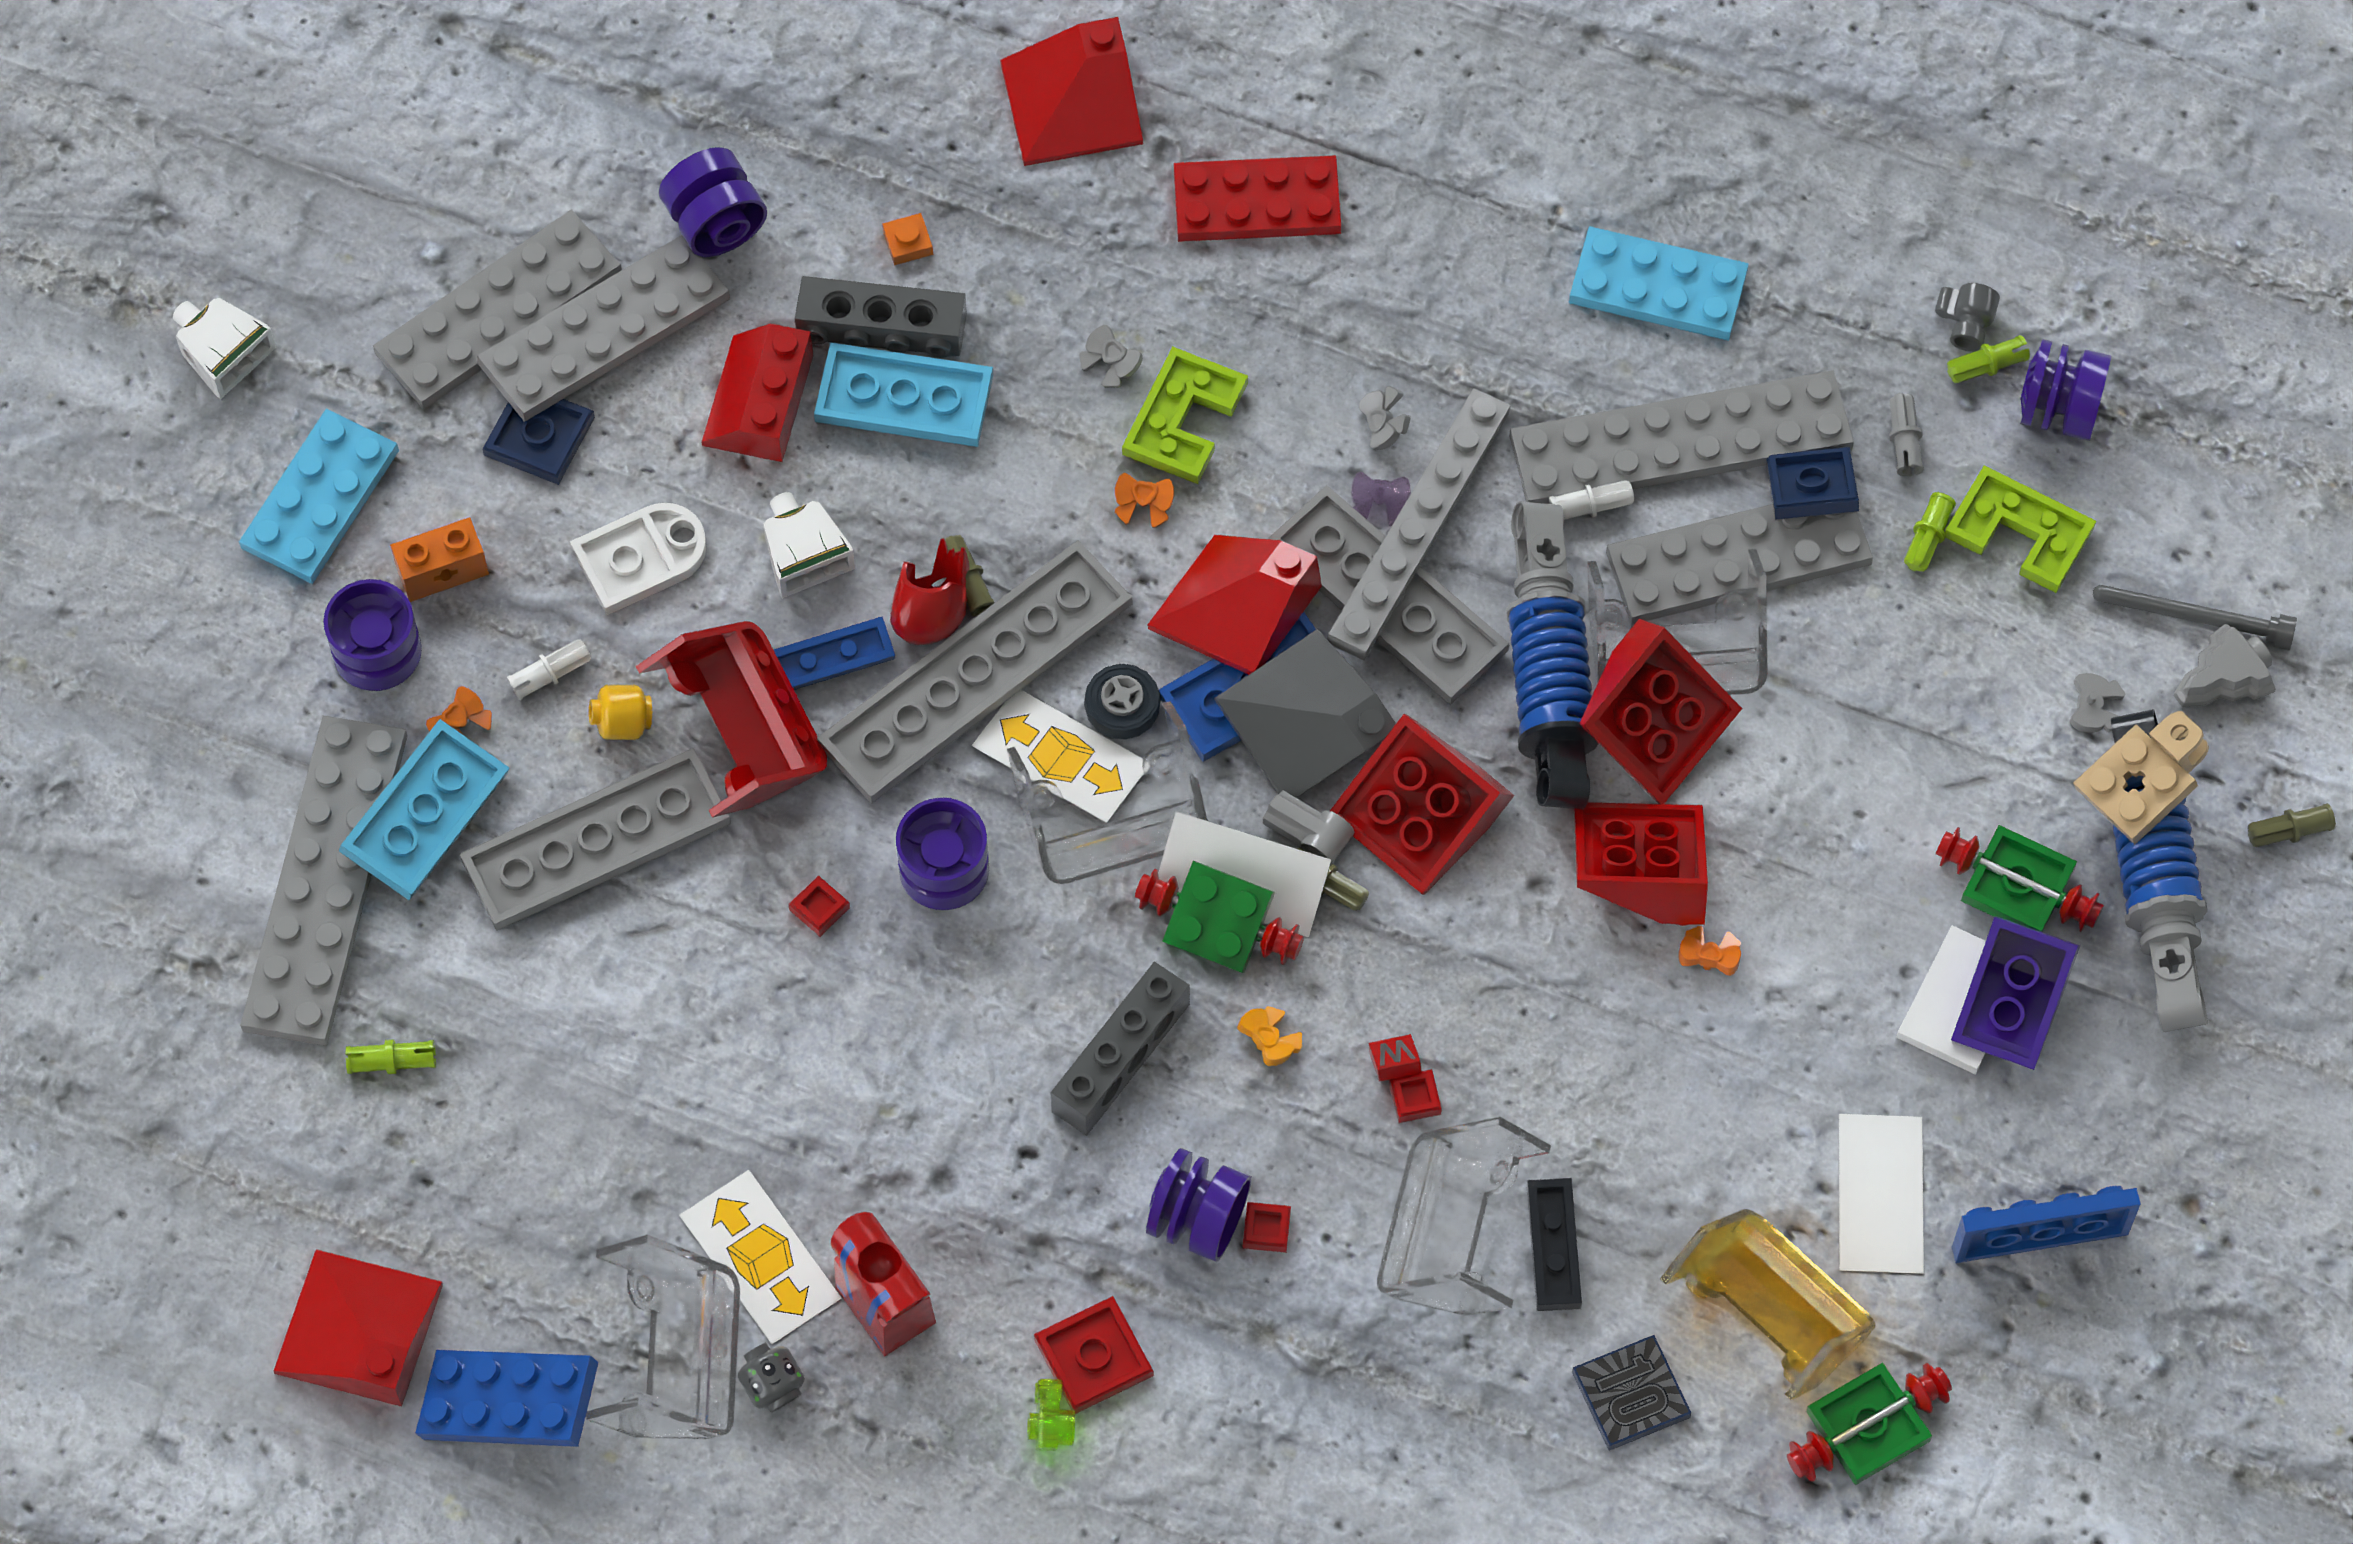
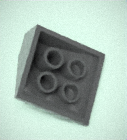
M1318 629L1214 698L1275 791L1279 794L1284 790L1295 798L1383 740L1396 724L1377 694Z

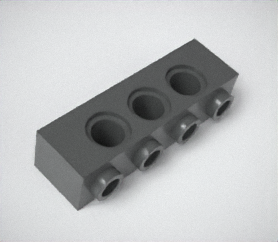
M802 276L795 313L796 329L811 331L812 344L832 342L865 348H886L891 352L898 353L914 351L928 353L939 358L949 355L960 356L967 316L966 293ZM836 313L848 314L843 318L832 317ZM878 317L888 318L887 321L880 323L872 321ZM920 321H925L929 323L924 327H917L913 325Z
M1154 961L1050 1092L1052 1113L1087 1136L1190 1005V985Z

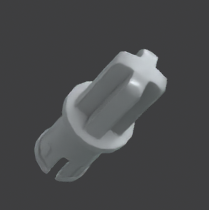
M1898 393L1890 399L1893 430L1889 434L1890 441L1895 443L1897 474L1900 476H1912L1911 467H1914V473L1918 475L1924 470L1919 443L1923 433L1922 429L1917 426L1914 397L1911 394Z

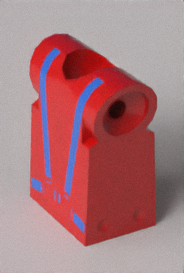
M856 1213L843 1221L834 1231L831 1238V1247L837 1254L834 1258L835 1288L885 1357L936 1324L929 1297L931 1294L873 1213Z

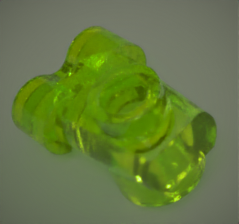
M1039 1379L1038 1383H1035L1034 1404H1036V1413L1028 1414L1027 1438L1028 1440H1036V1450L1056 1451L1058 1445L1073 1446L1075 1411L1060 1409L1063 1380Z

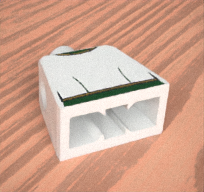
M221 298L213 299L202 310H199L190 301H185L176 308L173 314V320L182 327L176 335L182 355L219 399H222L276 349L271 328L267 324Z
M791 492L781 493L770 501V506L775 516L767 519L763 523L779 594L782 599L855 569L854 553L850 543L818 501L798 506Z

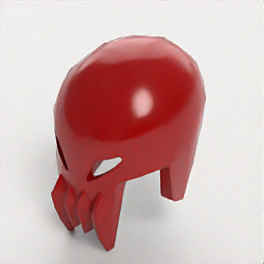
M940 539L931 575L915 579V564L904 561L892 599L890 623L894 632L909 644L932 645L951 636L965 617L966 574L970 567L964 547H961V550L955 552L954 548L948 552L945 539ZM946 578L941 585L932 586L936 581Z

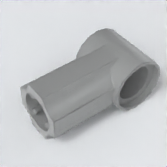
M1284 790L1276 794L1263 817V824L1296 843L1305 852L1331 859L1330 866L1355 833L1350 823L1340 815L1328 810L1320 813Z

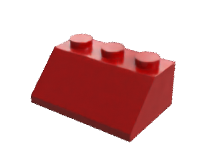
M770 323L733 335L702 438V446L783 462L814 356L811 331Z

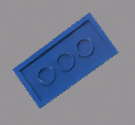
M1304 612L1267 662L1316 630ZM1215 659L1204 663L1158 689L1161 702L1202 762L1241 741L1214 698L1247 677L1248 674Z
M2109 1186L2099 1190L2094 1195L2080 1197L2078 1193H2066L2055 1197L2051 1202L2036 1204L2034 1200H2023L2012 1204L2008 1209L1992 1211L1991 1207L1972 1209L1961 1217L1952 1244L1955 1263L2128 1236L2141 1205L2137 1188L2123 1190L2121 1186Z
M436 1350L415 1434L423 1440L578 1447L599 1362L590 1355Z

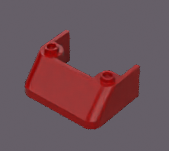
M743 621L681 634L635 666L639 674L665 668L669 682L675 690L688 696L700 694L737 767L725 775V791L728 797L709 809L712 818L752 808L811 779L827 767L826 752L817 741L818 736L767 636L755 623Z

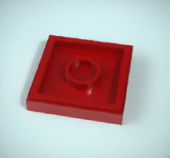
M1114 1296L1034 1334V1340L1074 1415L1154 1376V1371Z

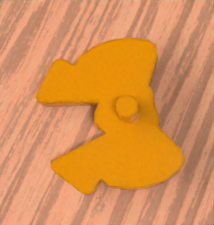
M1267 1006L1265 1010L1262 1008L1249 1010L1240 1019L1237 1029L1252 1038L1253 1042L1257 1045V1049L1262 1051L1265 1065L1277 1066L1286 1062L1292 1053L1300 1052L1302 1048V1033L1297 1032L1279 1037V1030L1274 1026L1282 1020L1285 1011L1271 1006Z

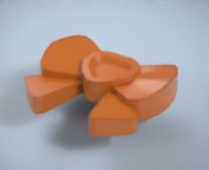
M1127 473L1121 474L1115 486L1116 502L1120 505L1115 509V513L1127 525L1130 523L1137 503L1142 507L1149 505L1152 528H1157L1169 519L1166 511L1170 509L1174 500L1173 482L1170 479H1164L1157 483L1137 481Z
M461 686L456 690L454 702L442 712V715L429 718L426 721V726L430 732L438 720L441 719L463 735L459 728L465 727L469 719L484 729L490 730L492 712L484 710V705L475 692Z
M1697 926L1686 931L1685 937L1680 943L1679 962L1682 966L1699 964L1705 970L1717 968L1725 975L1731 976L1739 967L1741 942L1728 931L1719 946L1714 942L1705 943L1703 926Z

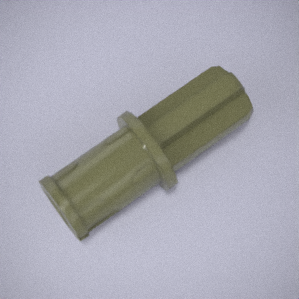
M951 535L945 540L948 552L953 548L957 552L961 550V547H964L968 556L970 569L966 574V603L970 609V614L973 617H977L995 602L991 598L981 576L983 568L980 565H976L964 538L961 535Z
M2328 803L2297 812L2288 809L2284 811V815L2250 823L2247 826L2248 837L2254 847L2286 840L2295 843L2299 842L2302 836L2334 830L2336 822L2333 810Z
M1332 864L1329 866L1321 896L1325 893L1354 911L1360 910L1367 901L1369 891L1337 872L1338 867Z

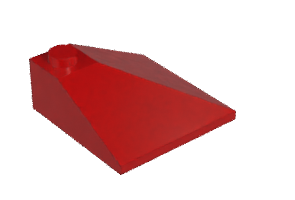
M1118 17L1077 24L1000 60L1024 166L1143 145L1129 62Z
M1214 535L1147 624L1148 630L1250 675L1266 664L1322 587L1318 558L1316 555L1281 540Z
M1639 619L1612 651L1579 724L1658 804H1665L1743 708L1665 627Z
M1403 714L1330 811L1340 815L1350 823L1355 832L1353 837L1422 895H1425L1491 827L1515 795L1470 759L1409 715Z
M1588 802L1584 809H1574L1577 888L1661 924H1676L1680 926L1705 925L1708 876L1703 805Z
M316 1249L273 1370L274 1374L402 1407L443 1287L442 1281Z

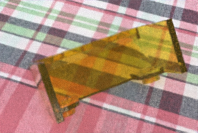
M1749 1209L1740 1210L1701 1226L1660 1278L1666 1285L1684 1278L1687 1280L1686 1286L1688 1289L1703 1299L1724 1296L1785 1353V1356L1781 1359V1364L1784 1368V1377L1792 1384L1785 1393L1790 1400L1817 1388L1866 1340L1876 1327L1873 1318L1864 1308L1760 1214Z

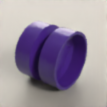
M709 148L690 155L674 166L659 186L658 193L661 201L672 219L678 223L679 230L693 253L701 257L718 256L741 246L759 231L767 217L766 205L755 187L747 181V175L733 152L727 148Z
M365 579L346 585L331 598L324 613V630L336 669L344 680L357 688L368 691L387 690L407 680L417 668L422 653L421 639L412 606L407 596L398 587L389 582Z
M933 798L920 802L904 815L896 832V849L900 880L907 894L917 903L935 910H952L973 901L984 889L989 876L987 833L979 814L962 801L952 798Z

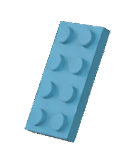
M1589 226L1570 292L1569 303L1729 341L1749 263Z
M830 342L814 411V419L818 423L978 447L993 379V367Z
M325 409L239 541L241 549L313 584L399 452L398 444L329 409Z
M439 719L343 841L339 852L410 900L508 774L509 767Z

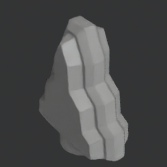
M2225 624L2210 635V645L2199 653L2198 666L2185 674L2173 696L2182 707L2204 706L2218 698L2235 702L2248 696L2258 700L2274 693L2276 688L2267 669L2272 665L2269 650L2258 637L2252 636L2246 640L2237 629Z

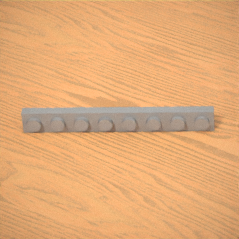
M1473 388L1329 631L1327 640L1334 647L1361 660L1366 659L1509 415L1511 405Z

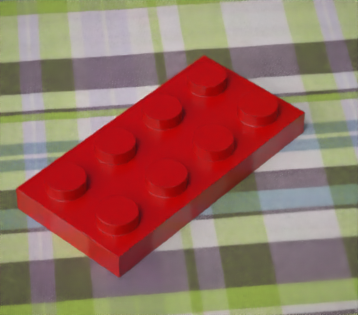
M1336 155L1174 163L1178 242L1341 234Z

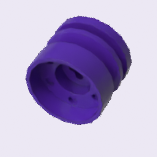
M2042 339L2039 349L2032 360H2030L2020 398L2022 410L2020 424L2031 426L2036 408L2045 411L2041 429L2048 430L2057 413L2064 415L2063 435L2090 441L2112 356L2085 349L2077 366L2068 365L2069 345L2062 344L2059 360L2056 362L2048 360L2052 341Z
M1179 1148L1167 1168L1163 1170L1153 1191L1149 1205L1150 1212L1146 1224V1234L1158 1238L1169 1223L1166 1242L1176 1244L1185 1230L1189 1229L1191 1230L1189 1251L1217 1262L1223 1256L1237 1228L1249 1195L1252 1176L1230 1167L1222 1166L1213 1179L1209 1181L1207 1180L1209 1159L1200 1156L1190 1171L1192 1152Z

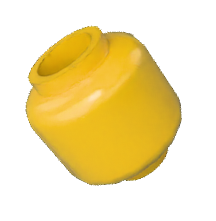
M607 684L599 690L597 699H590L589 723L590 725H597L598 732L603 739L637 740L643 735L645 729L651 728L653 713L651 696L645 695L638 685Z

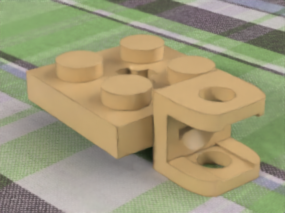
M2182 711L2174 712L2163 719L2149 733L2150 737L2138 725L2133 726L2073 782L2076 790L2134 845L2198 786L2196 780L2189 773L2205 758L2209 745L2203 739L2202 729ZM2139 775L2144 777L2142 783L2145 788L2139 792L2136 789H2132L2127 792L2124 790L2128 785L2126 781L2130 777H2137Z

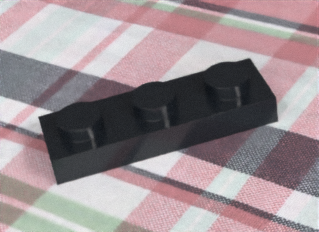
M1572 1178L1527 1180L1536 1310L1581 1309L1582 1297Z

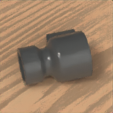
M1967 283L1962 285L1960 289L1941 288L1935 307L1936 314L1942 318L1959 322L1954 325L1950 337L1952 345L1964 351L1974 352L1980 350L1986 336L1983 328L1990 326L1994 321L2000 295L1993 288L1979 283Z

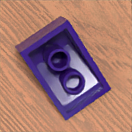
M1995 916L1951 1040L2035 1070L2081 945Z

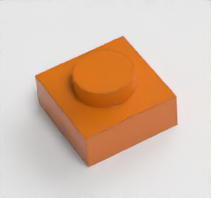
M921 213L882 223L883 234L894 266L934 255L933 246Z

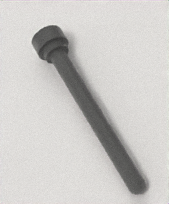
M2098 585L2093 590V597L2099 602L2217 627L2228 624L2240 632L2266 637V641L2274 643L2273 647L2289 651L2291 649L2297 617L2280 614L2279 618L2271 616L2270 620L2105 585Z

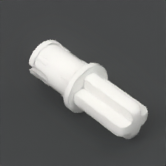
M1627 480L1591 488L1588 484L1585 485V490L1549 497V504L1561 505L1564 512V520L1590 514L1593 518L1597 516V512L1631 505L1634 502L1633 489Z
M577 639L546 657L543 654L539 655L540 660L513 675L507 676V679L514 688L513 690L518 699L522 700L523 697L551 682L554 685L558 684V678L586 664L591 660V656L584 642L581 639Z

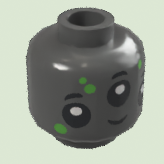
M767 1342L744 1355L747 1364L739 1370L738 1379L755 1407H768L770 1412H774L802 1395L799 1388L803 1385L805 1378L787 1347L777 1346L770 1349Z

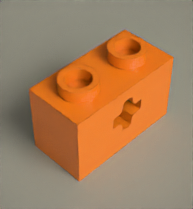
M470 517L390 544L397 571L410 602L489 575L484 551Z

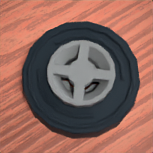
M1116 664L1105 667L1093 676L1086 688L1084 707L1088 720L1098 732L1110 738L1126 740L1138 737L1152 727L1159 715L1161 697L1156 682L1147 671L1135 665ZM1116 703L1122 704L1124 708L1115 705Z

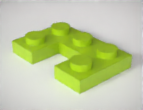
M1172 346L1122 445V455L1199 484L1215 451V443L1183 431L1180 428L1193 402L1232 417L1248 385V375Z
M1984 465L1947 526L1945 538L1982 555L2001 523L2036 541L2022 564L2019 575L2057 593L2093 532L2096 520Z

